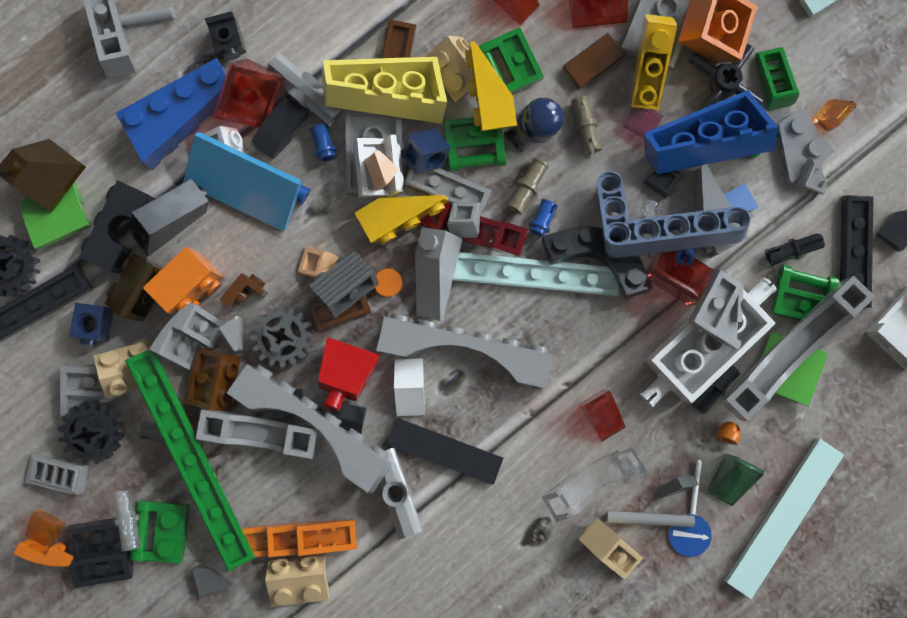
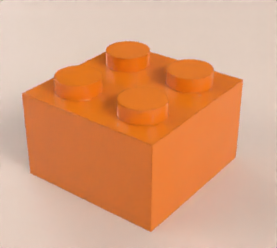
M690 0L678 42L717 64L740 61L744 54L758 6L748 0Z
M185 246L143 289L167 313L175 315L190 302L200 307L201 304L199 302L206 295L214 294L221 287L220 281L225 277L201 253Z

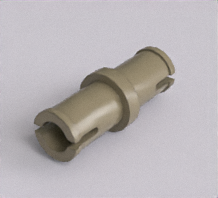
M583 95L581 96L583 108L580 107L578 97L572 99L571 103L577 121L575 128L580 133L583 152L585 155H591L590 143L593 144L595 153L600 152L602 148L596 131L598 123L597 119L593 118L589 96Z
M533 158L526 174L517 182L518 188L507 204L509 210L519 215L523 214L532 195H536L538 192V184L549 168L545 161Z

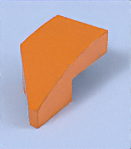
M33 538L19 543L13 553L34 563L58 567L70 566L74 559L73 555L64 552L66 548L64 543L60 542L48 547Z

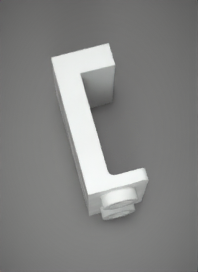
M907 288L865 331L905 371H907Z

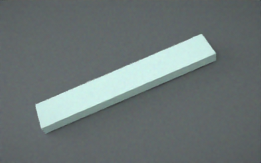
M459 252L453 281L615 297H618L620 292L614 274L606 266L565 262L551 265L549 261L462 252Z
M816 438L725 578V582L752 599L844 454L823 440Z

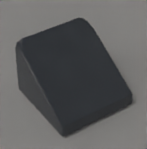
M343 402L340 411H336L335 414L342 421L339 426L346 431L352 428L361 434L368 407Z

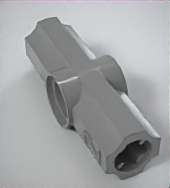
M281 53L278 56H274L268 63V67L265 70L267 75L278 85L282 86L296 103L309 109L329 127L339 121L345 109L325 106L322 85L306 71L303 73Z
M392 448L385 450L389 454L386 459L393 464L381 480L380 485L383 491V500L388 506L400 540L422 532L423 528L396 450ZM399 485L404 490V497L401 501H394L391 498L390 489L392 486Z

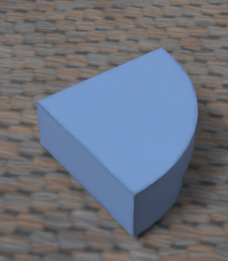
M745 183L724 194L731 207H741L748 212L759 208Z

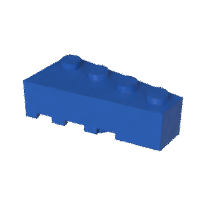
M216 58L116 112V115L142 163L154 170L160 164L159 161L177 149L179 147L178 144L184 138L199 129V125L206 118L212 117L238 92L225 69Z
M749 90L645 132V157L655 172L661 174L775 151L778 126Z

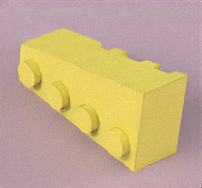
M437 57L323 61L322 89L325 106L442 124L447 100Z

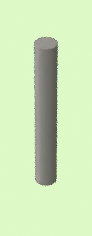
M172 7L119 16L122 26H130L174 19V11Z
M607 511L606 515L607 523L679 527L695 526V517L693 515Z

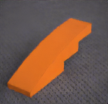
M355 519L242 527L255 557L268 555L269 557L294 554L304 556L357 549Z

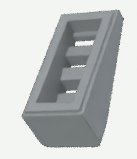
M32 454L26 483L78 495L84 493L90 465ZM39 462L43 463L40 478L36 477ZM49 465H52L53 469L50 480H48L46 478L48 474ZM59 468H63L61 481L58 482ZM69 470L73 471L70 484L67 483Z

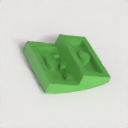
M75 182L52 212L29 197L20 200L23 219L35 249H44L92 227L82 206L84 201Z
M771 332L762 358L784 337L783 335ZM816 349L784 381L774 394L809 407L829 353Z

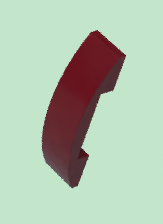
M445 203L443 211L434 216L425 215L419 219L421 222L419 225L450 232L447 223L452 206ZM480 216L478 238L461 239L463 242L488 250L520 257L529 229L505 221L498 222Z

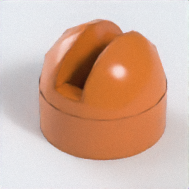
M727 421L719 426L715 437L725 443L738 445L741 430L735 423Z

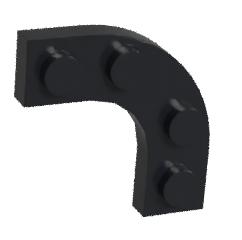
M591 226L574 227L542 237L541 242L551 265L579 257L599 259L606 264L614 274L624 300L648 293L653 288L638 255L616 258L606 253L601 228ZM615 237L611 239L613 242L617 243L623 241V239L620 237Z

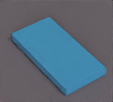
M201 132L194 135L183 181L185 183L192 179L197 187L201 186L206 191L208 196L283 232L288 228L302 184V180Z

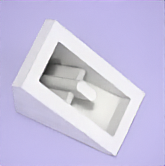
M423 358L395 359L394 393L397 416L425 415Z

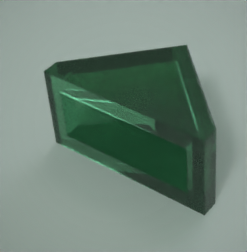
M725 453L707 489V493L733 506L764 475V470L739 457Z

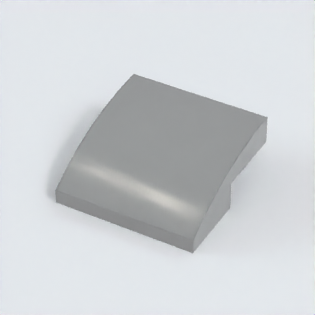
M190 302L165 325L149 350L191 371L196 347L203 348L205 345L213 349L221 333L219 327L225 323Z

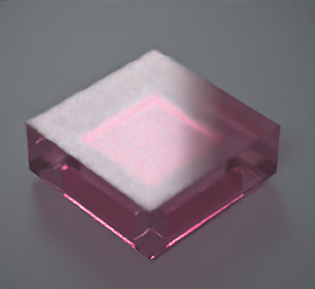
M635 108L625 123L624 128L644 139V133L656 128L663 115L655 110Z

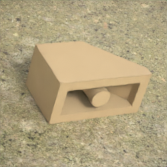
M596 518L593 523L589 524L578 539L599 560L623 579H626L643 559L640 554L599 518Z

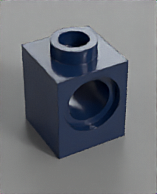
M433 128L408 134L401 156L416 175L442 168L451 147L438 130Z
M75 302L69 337L80 338L79 344L97 346L98 341L108 342L114 311L109 307ZM94 318L96 327L90 332L87 324L90 319Z

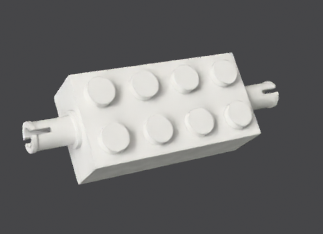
M763 277L748 293L743 290V300L741 301L742 322H738L737 340H741L739 350L731 349L688 322L690 319L688 318L644 360L657 374V379L645 391L639 394L643 400L646 399L645 402L653 408L663 396L672 391L683 402L693 403L776 324L759 306L777 290L775 285L768 286L771 281Z

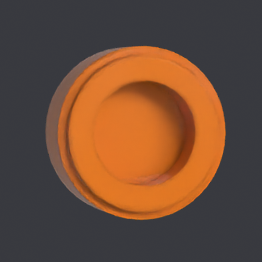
M383 269L377 273L376 277L379 284L375 286V289L380 295L394 297L401 291L403 281L397 271Z

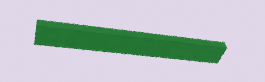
M148 349L126 359L125 362L227 571L229 572L254 559L255 554L200 441L196 439V433L158 355Z

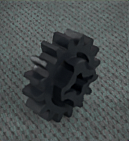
M0 235V280L9 281L10 283L6 285L0 283V296L6 297L7 294L8 296L16 297L18 290L20 292H27L26 284H35L36 281L32 276L41 272L34 268V264L41 262L39 258L32 257L37 250L33 247H27L29 244L27 240H18V237L9 235L8 238ZM5 248H14L17 251L8 252L5 250Z
M96 400L91 405L88 401H84L79 404V407L75 405L68 409L70 414L67 413L61 417V420L66 424L57 428L58 431L64 433V436L59 438L58 441L66 442L67 446L63 450L64 453L74 452L72 460L75 461L81 456L83 457V464L89 463L92 458L94 463L98 464L103 461V458L109 459L114 455L113 451H117L121 447V444L117 441L123 439L125 434L118 432V429L123 427L124 423L116 422L115 419L119 416V413L116 412L111 415L109 413L111 407L109 404L100 408V401ZM77 421L78 427L76 428V430H74ZM106 435H109L108 441L106 443L104 438L106 437Z

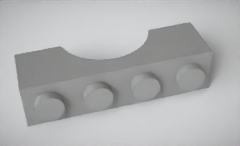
M204 409L200 413L196 439L221 444L266 448L286 455L313 459L318 453L321 432L316 427Z

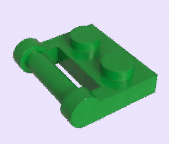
M520 27L478 46L505 84L491 54L496 50L499 51L513 82L505 84L511 94L543 80L544 75Z
M473 117L444 121L446 141L451 147L448 153L450 172L459 171V168L497 164V167L506 166L502 129L481 132L480 125L475 126ZM495 145V153L457 157V150Z
M782 264L777 273V290L774 294L770 313L800 321L839 283V279L832 276L824 278L792 270L791 266ZM790 281L822 288L824 295L790 288Z
M136 500L135 510L138 513L134 547L130 550L129 560L176 564L184 562L190 504ZM150 511L157 512L153 550L145 549Z

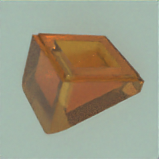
M830 99L817 112L813 120L826 132H830L841 125L857 107V104L854 101Z
M42 509L34 511L30 517L25 536L50 548L55 544L66 522Z

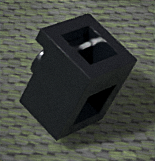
M232 11L205 18L214 52L220 60H234L240 57V54L247 53L239 22Z

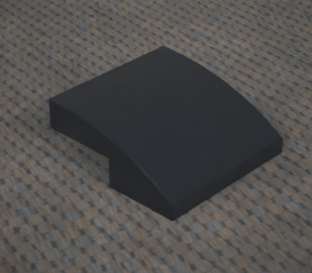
M125 516L67 526L64 531L70 553L74 557L69 566L74 588L132 579L133 561L129 560L131 543Z

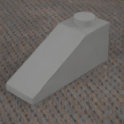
M83 0L99 62L107 78L136 73L115 0Z
M707 164L694 172L696 212L731 207ZM729 223L732 227H741L737 223ZM705 226L699 227L703 231H712ZM747 235L745 236V238H744L741 242H743V241H745L746 239H748ZM741 242L702 247L701 250L712 258Z
M424 227L421 229L415 254L416 316L443 321L462 243L461 238L448 231Z

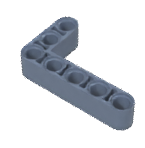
M607 171L602 173L597 179V202L604 249L612 257L620 258L738 243L745 238L751 222L749 212L741 207L629 220L621 176L616 172ZM609 187L614 188L615 190L606 191L604 189ZM616 212L619 215L611 217L608 215V213ZM729 223H737L741 227L735 228L732 227ZM705 226L712 231H703L699 227ZM672 230H678V231H680L682 234H681V235H673V234L670 233V231H672ZM650 234L653 237L650 239H644L640 235ZM615 237H620L623 239V241L617 243L613 242L611 239Z

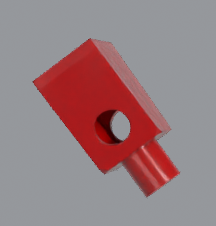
M327 337L318 378L319 389L328 392L323 406L333 411H340L344 398L357 401L378 366L379 354Z

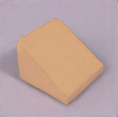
M376 150L364 160L376 191L385 187L399 171L379 150Z
M305 247L298 274L315 278L319 273L327 272L338 260V256L327 251Z

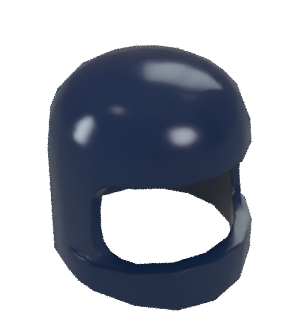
M547 97L537 98L527 104L520 112L517 120L518 128L525 132L532 139V142L544 143L553 138L561 129L564 121L563 111L554 100ZM522 118H523V124H524V126H525V128H526V131L524 130V128H523V126H522Z

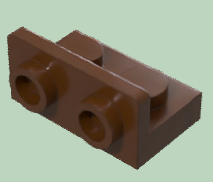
M196 347L184 403L207 410L229 411L233 397L227 394V392L236 380L241 357Z

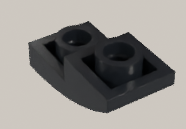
M285 96L261 124L251 140V145L274 159L291 142V134L308 118V110Z

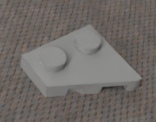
M799 108L777 124V133L779 135L777 139L781 144L780 155L781 160L785 161L787 171L785 180L788 185L799 179L807 159H813L820 163L835 152L802 108Z
M714 270L688 322L731 349L739 350L741 340H737L738 322H742L741 301L743 300L744 285L722 270Z
M63 365L60 367V421H62V416L67 413L70 414L68 409L75 405L79 407V404L84 401H88L91 405V403L97 400L102 405L122 396L105 397L96 366Z

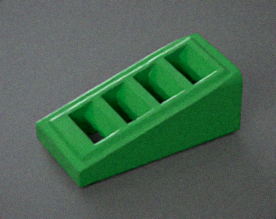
M779 47L756 52L755 59L768 110L794 105L800 92L784 48ZM778 60L779 62L772 65L766 64V62ZM781 71L779 74L770 75L772 72ZM779 82H783V83H784V84H782V85L774 86L775 83H779Z

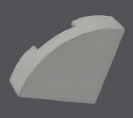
M807 159L796 185L824 195L827 182L824 180L821 164L813 159Z

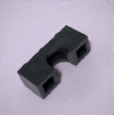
M117 180L115 185L111 186L106 194L107 201L102 211H99L94 218V228L90 236L84 239L79 258L120 275L122 265L129 258L132 249L119 242L117 237L118 228L123 222L131 220L133 211L153 201L155 198Z

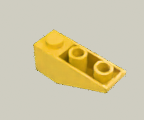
M644 15L631 107L659 110L677 24L673 17Z
M471 41L469 43V50H464L466 67H472L473 79L469 80L470 96L476 97L477 108L473 109L475 126L480 125L481 132L517 126L513 95L476 42Z
M444 195L378 198L355 212V215L370 242L385 245L393 241L397 237L395 233L405 228L408 231L421 223L419 219L425 215L434 216L445 209L444 204L449 202V199Z

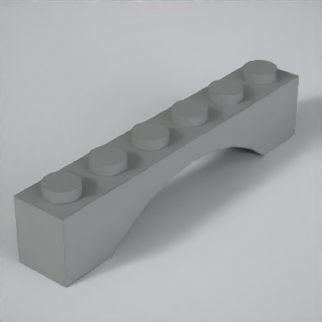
M854 276L842 280L719 400L740 421H749L772 398L784 381L819 346L851 321L876 296Z
M392 313L391 318L384 317L376 351L408 357L418 351L432 347H464L480 352L495 360L510 374L515 382L546 388L553 354L546 353V347L531 344L530 349L519 347V341L503 338L502 343L491 341L492 335L475 332L474 337L463 334L464 329L447 326V330L435 328L436 323L421 319L419 324L408 322L407 316Z
M247 364L227 394L248 409L255 411H286L310 422L325 436L333 447L340 462L343 476L367 493H373L393 464L386 459L389 454L375 444L371 448L363 443L365 437L356 430L350 428L349 431H346L339 425L342 421L333 414L327 412L323 415L316 409L319 405L306 396L300 399L293 393L296 389L285 381L281 380L277 383L271 379L273 373L262 365L258 364L257 367H253Z

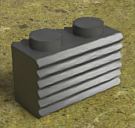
M352 251L349 255H343L338 258L335 265L327 272L316 275L309 287L315 298L334 318H338L343 311H347L352 304H356L357 300H360L366 293H369L375 286H378L379 282L373 269L355 251Z

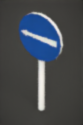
M697 460L694 476L698 484L702 465L701 460ZM699 485L692 489L690 513L683 514L693 515L695 517V526H670L668 531L672 547L679 554L687 557L704 553L712 539L708 523L701 516L695 515Z

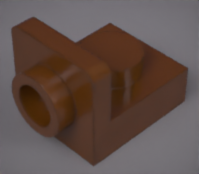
M241 273L219 300L228 307L235 308L237 305L239 307L247 301L250 296L248 291L251 288L263 297L268 292L263 289L265 283L252 273L249 277Z

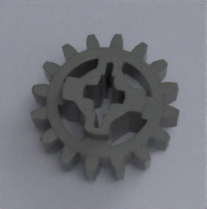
M279 305L277 313L272 308H268L267 317L263 315L258 316L261 324L252 325V328L257 331V335L250 336V339L258 342L252 349L253 351L263 352L259 357L260 360L264 361L269 357L270 366H275L277 361H279L281 368L287 366L288 360L292 365H297L296 357L306 358L307 355L303 350L313 347L307 342L308 338L314 337L313 333L307 332V329L312 324L311 322H302L305 314L302 312L295 316L296 309L290 307L285 312L284 306ZM282 318L279 324L273 327L268 326L275 319ZM294 322L300 329L301 337H298L293 329ZM285 330V335L294 341L287 340L280 343V339L273 335L272 332L283 333ZM264 336L268 337L270 341V350L265 344ZM291 346L297 347L292 353L282 356L287 348Z

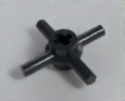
M746 44L742 60L718 66L713 65L696 52L693 53L688 62L709 76L708 83L711 90L698 110L717 103L720 97H731L749 90L742 85L743 75L741 68L754 51L753 46ZM749 90V92L761 105L763 99Z

